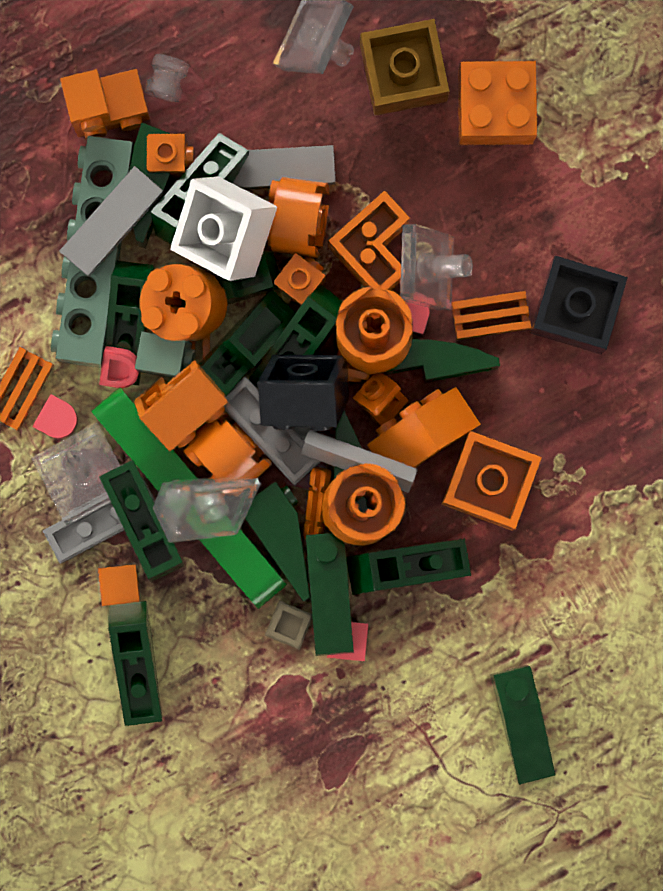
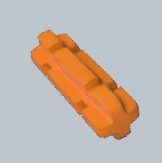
M314 467L311 470L309 485L312 487H309L305 516V519L308 521H305L303 533L305 539L306 535L324 534L325 531L322 500L331 481V470L327 468Z

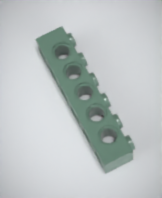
M88 136L87 145L80 146L78 168H82L83 172L81 183L75 182L72 204L78 206L76 220H69L67 241L88 219L89 212L93 208L99 207L130 172L134 150L133 142ZM103 170L111 172L113 178L110 184L105 187H98L93 184V178L96 173ZM122 241L90 277L86 276L64 256L61 276L67 279L65 293H59L56 305V315H61L60 330H54L51 339V352H56V359L59 362L102 367L110 280L117 260H120ZM85 280H92L97 285L96 292L89 298H82L77 294L79 284ZM79 317H88L91 320V328L84 335H76L72 332V324Z

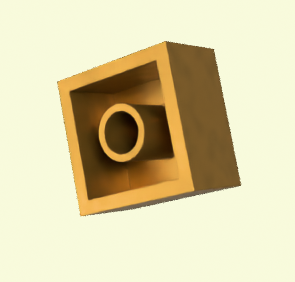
M435 19L360 33V48L374 116L447 102L450 91Z

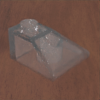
M257 478L192 479L163 482L153 510L169 543L237 535L260 483Z

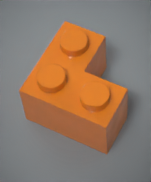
M95 69L60 78L70 121L78 138L85 136L86 140L88 136L102 138L107 135V130L119 127L122 128V131L140 128L143 121L150 120L137 69L101 78L98 70Z
M384 190L328 240V248L364 288L373 287V289L392 291L406 278L407 270L385 246L408 227L410 217Z
M194 360L171 381L167 382L162 376L136 398L134 403L139 418L170 452L176 446L182 448L195 437V430L205 421L209 424L218 419L225 411L224 405L228 403V400L222 390Z
M457 387L442 394L440 389H437L420 401L423 406L420 405L419 401H416L399 413L402 420L399 422L393 418L377 428L376 431L379 436L367 444L372 453L416 468L481 424Z

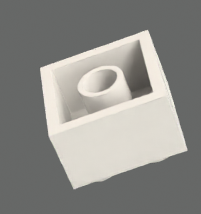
M220 177L192 179L170 250L229 281L255 277L277 206Z

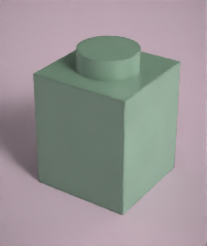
M141 331L135 369L142 373L174 378L195 360L196 351L191 349L192 343L190 341L167 340L154 333Z

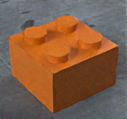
M536 61L460 63L458 71L459 145H525L534 143L537 137Z
M470 431L466 436L441 505L512 531L516 529L542 457Z

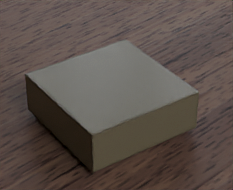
M278 601L265 636L300 650L312 621V614Z

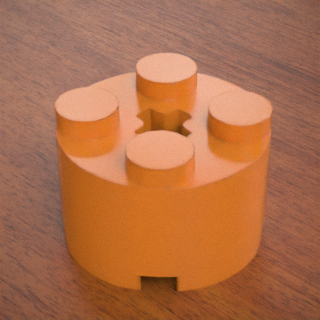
M282 177L280 181L272 180L269 191V203H274L277 206L267 238L268 246H271L272 252L292 255L297 253L299 256L319 257L320 253L315 246L322 247L325 238L329 205H322V194L329 195L328 183Z
M182 264L166 265L151 271L142 288L140 295L141 320L146 328L163 339L199 341L206 338L214 330H217L222 324L227 311V295L224 288L221 287L215 278L216 276L205 268ZM182 300H186L185 308L182 306Z
M363 288L355 291L343 301L336 319V338L341 355L351 366L369 375L385 372L399 365L410 350L413 332L412 314L407 303L398 294L387 289ZM371 326L374 330L381 327V333L377 335L374 332L369 334L368 327Z
M224 411L214 422L209 424L205 422L196 431L195 437L188 443L189 446L184 450V453L196 466L200 467L202 465L207 467L213 474L209 480L223 495L227 493L230 495L232 493L240 495L272 463L270 459L260 460L264 452L236 422L231 426L227 420L224 421L228 416Z
M369 463L355 465L342 471L329 484L322 500V513L325 525L337 538L353 545L373 544L388 535L399 524L405 508L404 495L395 476L387 469ZM362 497L367 498L366 505L371 508L364 513L358 510L359 505L355 503V501Z

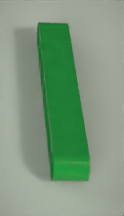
M120 387L91 411L258 609L287 586L284 580L172 449L169 452L139 418L135 404Z

